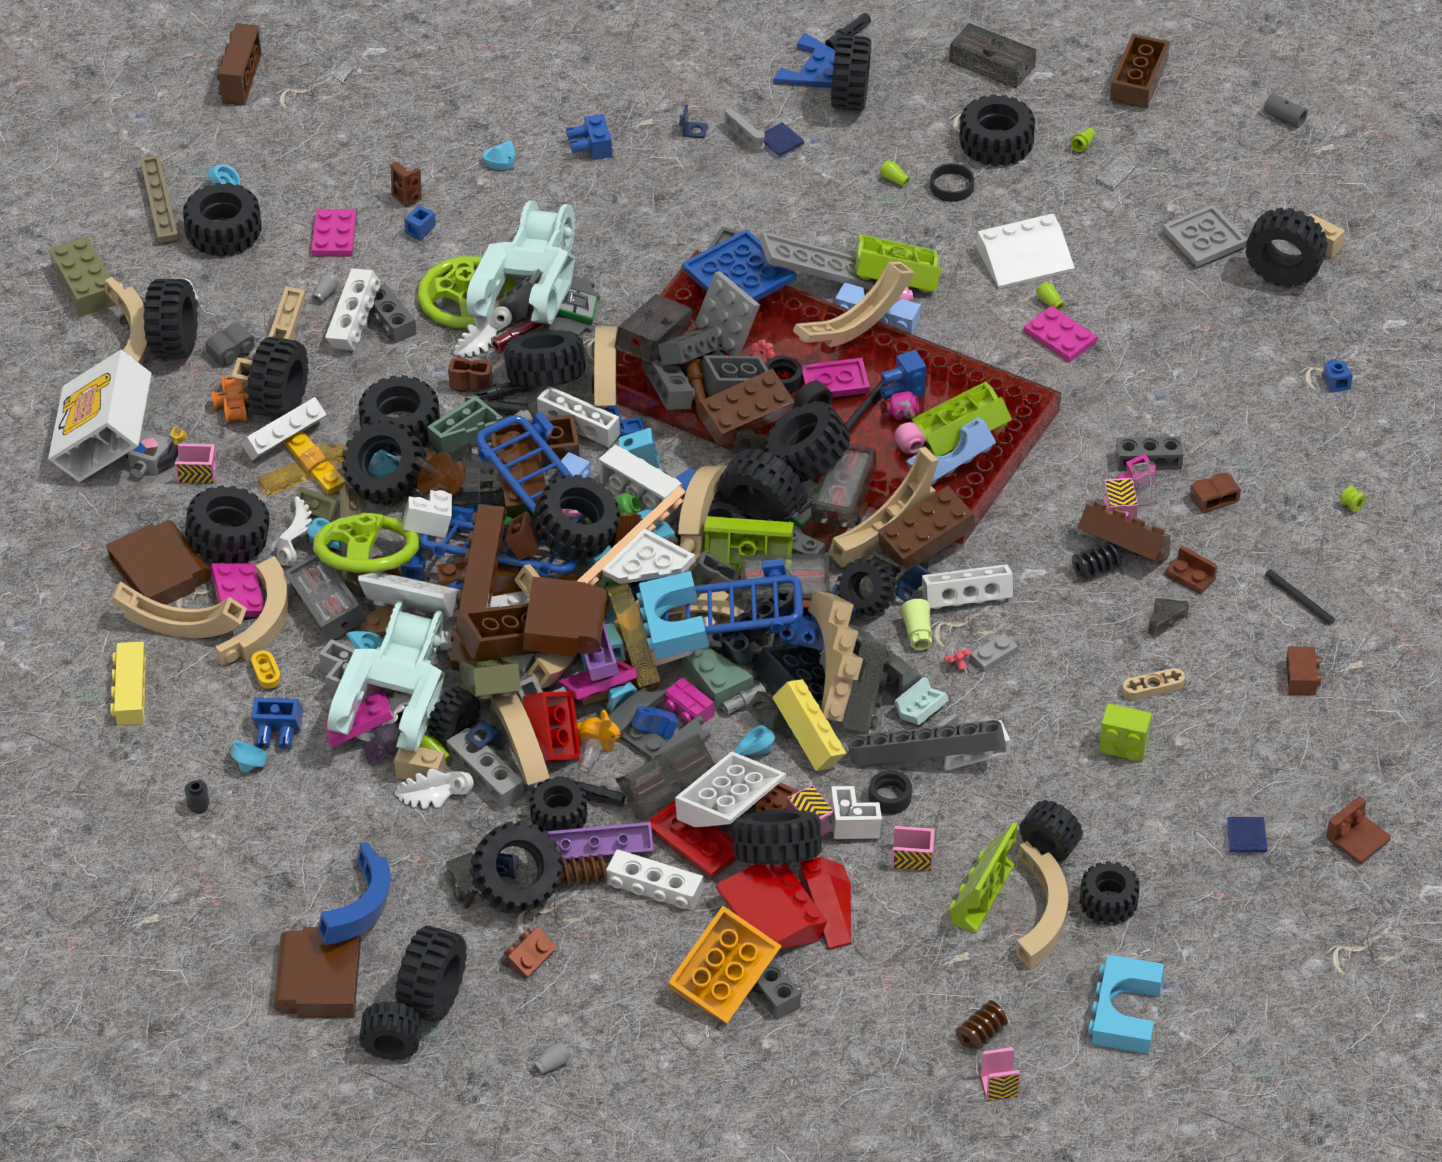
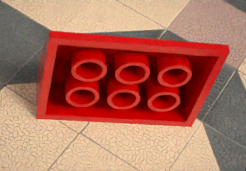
M786 863L754 864L716 884L715 888L730 910L781 945L780 949L818 942L820 940L827 920Z

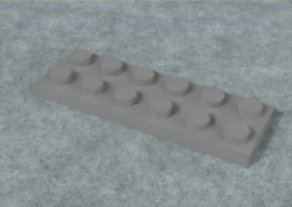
M762 232L759 236L767 262L774 267L787 268L790 271L802 272L809 276L813 275L825 280L840 282L841 284L848 283L867 290H871L876 283L873 278L865 280L856 275V256Z

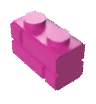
M684 678L678 680L674 686H670L664 692V705L666 709L671 713L675 712L686 725L699 715L703 718L704 723L714 717L715 702Z

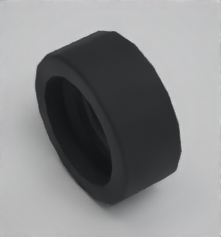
M776 356L765 363L768 370L773 369L774 372L788 371L794 374L789 379H780L789 394L801 386L802 367L796 359L790 356Z
M817 380L810 381L796 394L793 409L797 406L801 407L805 403H811L812 400H814L813 402L817 401L831 405L833 394L822 382Z
M886 770L873 776L869 784L870 803L879 802L882 813H900L910 805L912 784L905 774L899 771ZM890 785L900 788L904 791V794L898 798L889 799L880 796L877 790L883 786Z

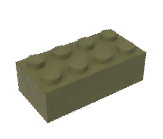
M87 236L49 249L52 267L80 317L116 305L105 293V280L110 278Z
M502 657L459 662L461 688L475 695V697H479V699L493 698L492 694L496 693L501 694V696H513L515 691H521L519 665L512 660Z

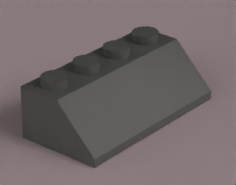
M848 625L858 631L853 654L863 658L860 671L892 697L897 699L921 679V675L916 669L911 668L901 657L892 653L886 645L874 639L869 632L864 631L859 626Z

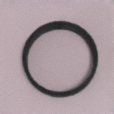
M950 163L941 165L931 173V192L935 197L947 202L965 200L973 193L974 175L970 169L960 164ZM945 174H958L967 178L971 184L964 190L951 192L940 189L935 185L934 181Z

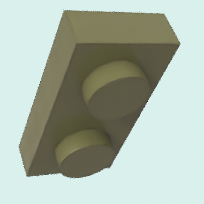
M303 487L298 488L296 497L298 496L300 500H304V505L307 504L309 506L307 512L311 511L313 515L334 521L340 500Z

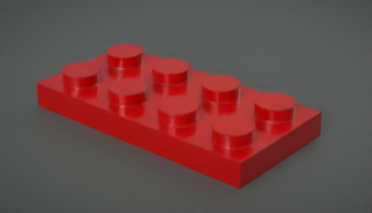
M675 800L647 821L651 822V830L656 837L710 879H713L736 860L733 854V839L715 825L693 827L677 820Z

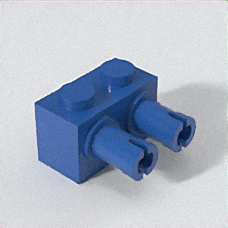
M604 114L584 117L583 125L566 127V135L568 140H570L572 153L589 150L593 160L612 157V139ZM583 137H585L584 139L571 140V139H576V138H583Z
M916 350L897 355L896 368L881 372L883 384L888 385L880 388L882 398L887 400L894 393L910 391L917 398L925 396L926 365Z
M802 614V617L797 622L784 625V630L780 632L779 642L819 650L825 648L821 628L813 615L807 616Z
M254 697L251 718L258 729L255 744L257 747L263 748V744H265L264 747L269 748L271 731L280 730L278 747L285 749V745H287V749L292 748L294 730H301L304 710L299 699Z

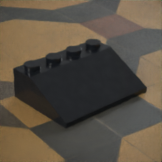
M798 645L762 648L752 669L759 679L764 681L771 689V692L775 695L787 682L803 679L821 709L825 686V671L823 665L820 664L821 655L814 648ZM853 691L848 699L846 710L862 700L855 691Z

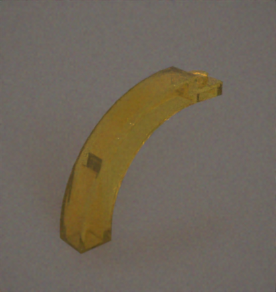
M618 583L605 587L632 667L636 669L638 687L641 688L660 682L654 657L649 649L647 635L629 584Z

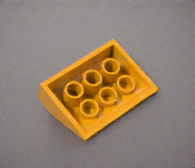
M722 906L669 980L668 988L686 1001L727 1024L775 957L781 945Z

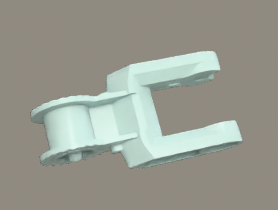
M536 201L525 203L521 213L519 230L513 242L489 244L470 281L467 291V311L470 316L488 318L492 315L495 300L507 276L527 278L539 269L541 271L538 284H534L529 298V303L534 306L531 322L552 324L572 283L575 256L571 254L575 236V213L573 212L572 205L563 204L559 213L539 211Z
M397 601L391 615V620L386 627V636L381 647H377V650H354L330 707L327 722L328 730L345 735L349 734L368 685L371 684L412 695L400 721L399 729L401 734L396 747L412 752L418 751L429 725L428 719L431 718V710L434 711V705L436 702L438 703L445 677V672L432 665L436 657V651L442 642L440 636L444 626L443 611L437 610L433 619L405 612V602Z

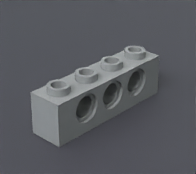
M469 728L446 741L447 752L451 755V759L464 772L469 773L473 780L502 809L525 795L523 777L519 773L516 774L506 760H501L491 746L488 747L486 745L482 749H478L465 737L471 731ZM476 733L474 738L481 741L482 738Z

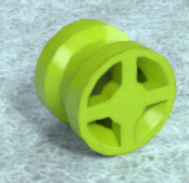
M1352 485L1346 488L1340 497V503L1344 506H1349V509L1354 513L1358 512L1367 500V496L1362 492H1357V488Z

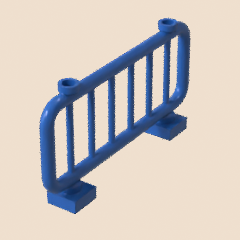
M542 412L535 414L531 423L519 415L509 416L482 429L476 436V443L481 449L478 451L480 460L483 462L490 460L532 513H534L536 507L533 500L540 497L543 490L529 496L520 485L521 483L554 467L562 476L571 475V477H574L545 442L549 440L554 426ZM512 424H519L525 429L526 433L493 449L485 442L487 436ZM527 436H530L539 447L505 465L494 453ZM541 451L552 463L519 480H516L507 469ZM583 514L572 521L577 523L587 517Z
M452 506L449 524L451 531L442 543L429 541L432 535L422 534L419 538L420 545L432 550L433 554L437 557H442L445 553L466 556V551H470V548H468L470 545L469 539L463 547L447 543L456 530L474 532L475 525H472L474 509ZM504 528L503 537H506L507 529ZM540 539L539 545H545V541ZM509 548L505 555H499L498 563L519 567L531 564L535 570H538L541 576L547 577L550 573L566 574L571 572L580 559H577V557L570 558L566 565L551 564L557 555L554 551L547 563L530 560L531 558L527 557L526 559L519 560L517 557L509 556L512 552V549Z
M784 559L762 561L764 574L762 578L695 586L696 595L707 593L708 626H704L706 635L770 627L774 633L782 632L784 625L793 624L802 617L803 599L800 579L794 575H787ZM790 583L793 585L794 613L789 616L779 617L777 584ZM773 585L774 618L757 620L756 587ZM751 588L752 620L735 622L734 590ZM729 591L730 623L713 625L712 593ZM686 604V619H690V604ZM640 610V633L647 640L651 635L646 636L644 623L648 621H643ZM668 610L664 613V621H668Z

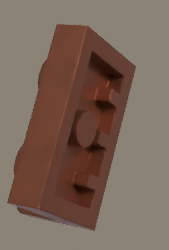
M397 161L390 164L391 195L404 207L421 200V170L415 168L408 171L406 167H403Z
M1184 546L1179 548L1178 557L1165 569L1166 576L1200 595L1216 580L1217 565Z

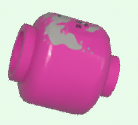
M910 391L894 393L891 396L890 402H887L889 415L893 414L896 420L914 418L916 412H919L917 396H913Z

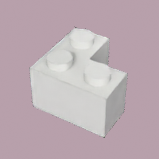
M430 490L428 500L422 497H409L403 517V530L446 538L451 520L452 494L442 490Z
M831 786L829 805L834 810V814L831 815L833 838H879L882 823L880 803H857L854 786Z

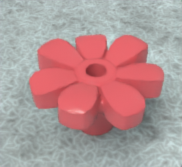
M759 340L758 344H752L751 349L755 352H752L751 356H761L763 362L766 363L775 356L772 349L773 345L766 343L765 340Z
M970 649L960 650L956 654L945 656L944 660L945 662H956L958 670L967 668L964 659L969 654H972Z

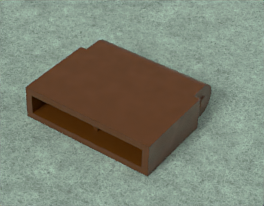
M171 520L164 521L155 526L153 524L147 525L106 544L110 562L129 587L143 596L164 605H168L195 592L196 587L206 583L211 578L210 568L199 554L192 549V546L187 543L185 536Z
M533 577L524 630L523 650L577 656V653L594 654L598 652L601 644L607 600L606 591L598 586L586 585V582Z
M303 927V931L283 932L280 935L273 1008L279 1013L297 1014L298 1018H355L361 935L339 943L325 945L317 930L318 927Z

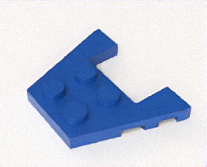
M804 33L797 42V49L812 53V55L799 73L780 68L774 77V84L781 85V82H789L791 86H798L799 83L810 84V87L832 88L835 50Z

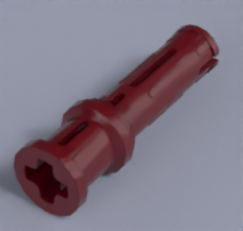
M531 320L527 321L515 329H506L505 333L498 337L493 336L491 344L494 350L501 354L504 352L507 342L512 338L515 339L516 336L525 335V333L529 332L533 333L549 324L534 323Z

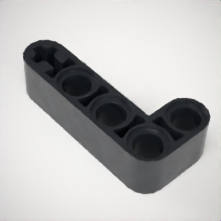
M786 589L778 591L779 617L789 616L794 613L793 595L791 591ZM773 594L756 604L757 620L774 618ZM752 607L736 616L735 622L751 621ZM767 627L719 633L718 637L723 651L734 663L746 665L753 659L749 643L771 629Z

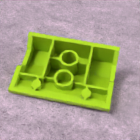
M858 234L855 270L856 275H859L860 278L870 280L871 278L879 279L888 262L901 261L915 272L907 285L908 288L911 286L926 293L930 291L936 292L942 270L941 267H937L938 254L936 250Z
M984 382L911 420L924 434L925 443L934 456H944L949 454L958 445L961 435L960 428L975 418L979 417L984 420L990 431L1006 426L1007 422L1012 419L1003 398H998L993 388L987 382Z
M707 516L704 526V552L712 554L720 562L727 563L740 572L738 580H745V571H763L762 561L784 559L787 575H791L794 523ZM790 583L777 584L778 591L782 589L789 590ZM773 585L756 587V590L773 592Z
M1013 822L989 843L985 851H981L977 866L972 867L969 872L968 882L962 884L957 901L953 900L950 905L951 924L973 933L978 932L1014 868V863L1006 857V854L1016 842L1017 823Z

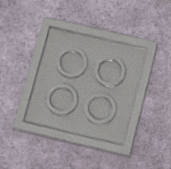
M1214 205L1163 225V232L1196 267L1246 246L1247 239Z
M721 271L715 272L694 325L700 330L714 328L715 336L718 342L722 343L724 351L730 356H740L760 304Z

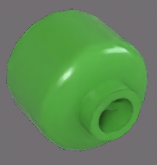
M624 493L613 497L618 502L620 513L640 512V500L633 494Z

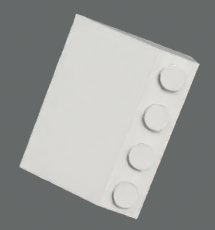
M1054 214L978 231L977 250L998 289L1074 271V265L1061 226Z
M382 572L360 575L358 578L366 598L374 600L373 604L386 606L388 603L394 605L395 608V604L400 600L405 602V611H407V608L415 609L416 614L428 615V612L435 614L437 610L444 612V620L454 617L455 610L458 609L459 589Z
M731 751L675 797L677 820L693 827L731 824L784 780L786 773Z

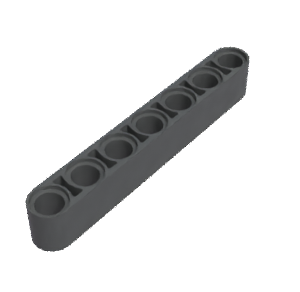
M988 720L856 735L851 737L847 744L854 765H870L996 751L1003 748L1006 742L1001 722Z

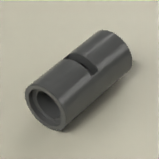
M1273 93L1267 98L1264 105L1265 112L1297 127L1304 123L1308 114L1306 108L1293 102L1289 103L1288 100Z

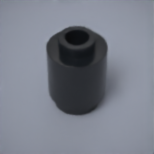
M200 780L189 782L184 789L187 807L194 813H203L207 810L210 803L207 785Z

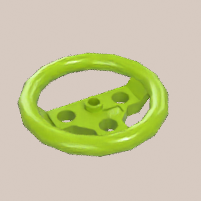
M459 256L444 260L429 269L418 285L417 300L423 312L436 323L454 329H468L470 324L476 326L475 316L468 314L467 299L465 298H467L468 287L475 273L474 269H477L483 257ZM507 276L503 284V297L516 286L512 277ZM448 297L459 303L461 316L442 312L433 303L438 298Z
M362 513L332 521L318 531L314 536L313 551L323 563L335 569L354 573H376L394 569L409 562L419 550V535L413 531L403 530V521L374 513ZM381 529L391 530L403 536L406 540V545L401 551L391 556L369 559ZM331 540L343 541L348 545L347 557L331 552L326 545Z

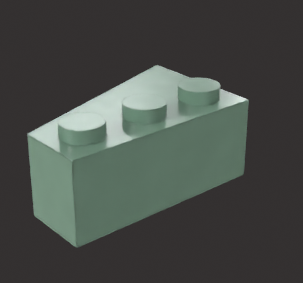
M474 396L427 426L429 445L439 453H451L476 445L478 432L491 424L503 420V417L477 396ZM490 435L485 438V441L490 440Z
M709 647L694 650L691 655L681 658L682 670L699 691L715 702V711L722 709L721 703L738 695V692L753 688L752 675Z

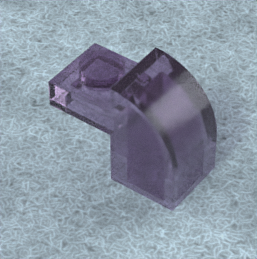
M386 724L373 730L375 737L363 746L368 764L375 766L389 754L396 757L399 749L396 746L401 734L400 724Z

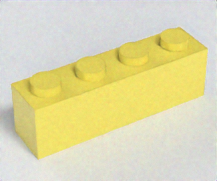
M144 642L117 643V652H113V665L116 666V669H112V680L115 682V686L111 687V693L115 703H111V716L116 717L117 725L144 724L146 679Z
M803 679L787 682L772 697L815 771L831 769L846 754L841 742L838 740L830 723L826 720Z

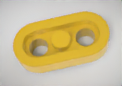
M265 650L254 653L251 657V662L259 684L263 688H275L280 684L281 677L272 653Z

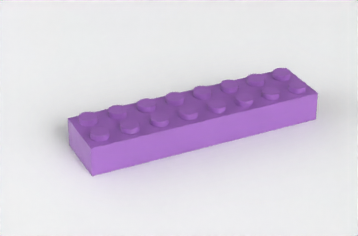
M603 622L599 651L594 654H584L592 681L619 674L606 626Z
M651 822L547 831L550 834L548 838L551 841H556L558 844L556 850L561 852L562 857L566 861H569L571 856L578 860L580 855L587 859L590 854H592L593 858H597L598 854H601L603 857H613L617 849L631 854L653 853L654 851Z

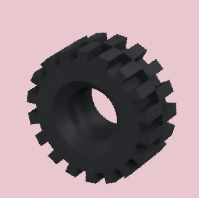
M454 686L451 690L448 689L445 696L441 695L440 701L434 705V711L431 710V718L428 719V724H430L427 727L428 733L446 745L448 739L464 729L469 728L471 730L472 726H475L477 723L475 721L476 718H479L480 715L478 713L481 710L479 698L459 686Z

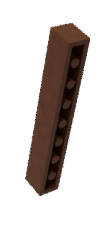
M479 504L477 512L473 513L472 525H475L474 532L470 531L469 544L471 548L470 551H466L465 556L467 570L462 572V583H464L463 590L460 589L458 593L460 608L455 610L454 621L457 624L461 611L490 608L506 522L505 507ZM452 628L451 642H453L452 648L448 649L447 661L451 663L452 670L459 671V662L469 661L472 658L455 632L456 629Z

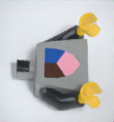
M174 427L171 431V436L174 438L172 439L141 430L138 447L125 454L132 468V475L137 478H141L145 472L157 475L162 469L174 464L178 456V444L186 440V432L182 430L178 436L179 429Z

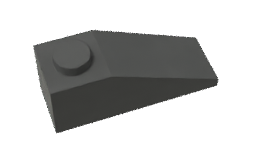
M539 269L508 291L498 307L508 308L515 322H518L521 318L526 319L533 311L529 298L534 284H538L541 271Z

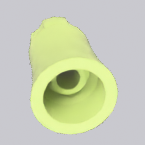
M912 599L903 603L900 607V612L906 626L911 647L916 651L930 648L932 646L930 603L924 599Z

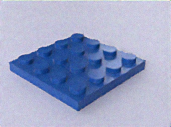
M748 229L682 263V270L706 292L714 273L721 271L755 301L797 280V273L768 264L760 240Z

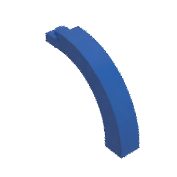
M369 842L360 843L356 859L365 877L368 889L361 898L350 905L335 910L321 911L317 930L325 945L346 941L362 934L372 927L383 913L390 888L391 873L386 857H377Z

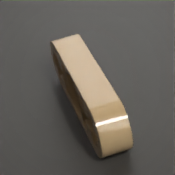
M1171 668L1128 678L1123 682L1122 694L1128 700H1138L1180 690L1184 686L1185 674L1178 668ZM1155 681L1159 683V686L1151 687L1148 683Z

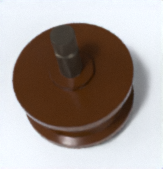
M447 452L436 454L428 462L419 456L414 459V464L422 469L417 480V488L421 493L429 494L430 490H442L452 494L453 497L461 487L466 474L465 466L460 462H454L451 455Z

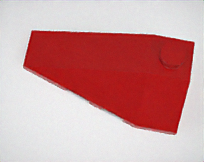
M822 856L799 862V880L801 885L827 920L822 935L828 950L851 945V882L844 866Z

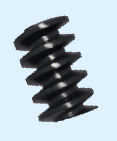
M1107 542L1103 546H1096L1095 549L1090 548L1087 552L1082 551L1080 554L1072 555V565L1075 573L1079 577L1083 574L1086 579L1090 576L1089 571L1093 576H1096L1097 568L1101 573H1104L1105 566L1108 570L1113 569L1112 563L1117 568L1121 566L1120 554L1114 543Z

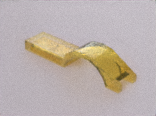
M344 444L315 445L306 450L296 462L259 476L258 483L266 495L270 496L307 481L311 471L319 464L330 460H336L341 463L345 461L342 458L343 450H346Z

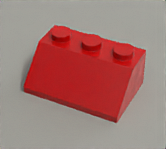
M573 691L541 692L523 696L524 709L534 730L545 763L581 759Z

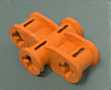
M221 375L223 392L216 393L212 391L214 410H217L218 407H224L226 423L242 419L247 421L245 404H249L247 389H243V383L234 380L231 376L225 377Z

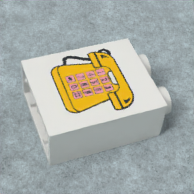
M119 350L62 387L48 459L78 482H81L138 447L151 372L135 361L132 356L126 354L123 350Z

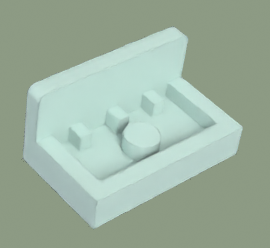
M923 677L895 700V705L900 719L920 725L948 702L949 699L947 693L932 689L928 678Z

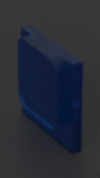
M783 122L764 131L765 140L763 142L779 157L804 144V140Z
M1227 817L1230 852H1267L1264 817Z

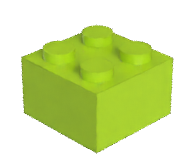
M1108 703L1101 723L1099 752L1143 762L1149 743L1152 713Z

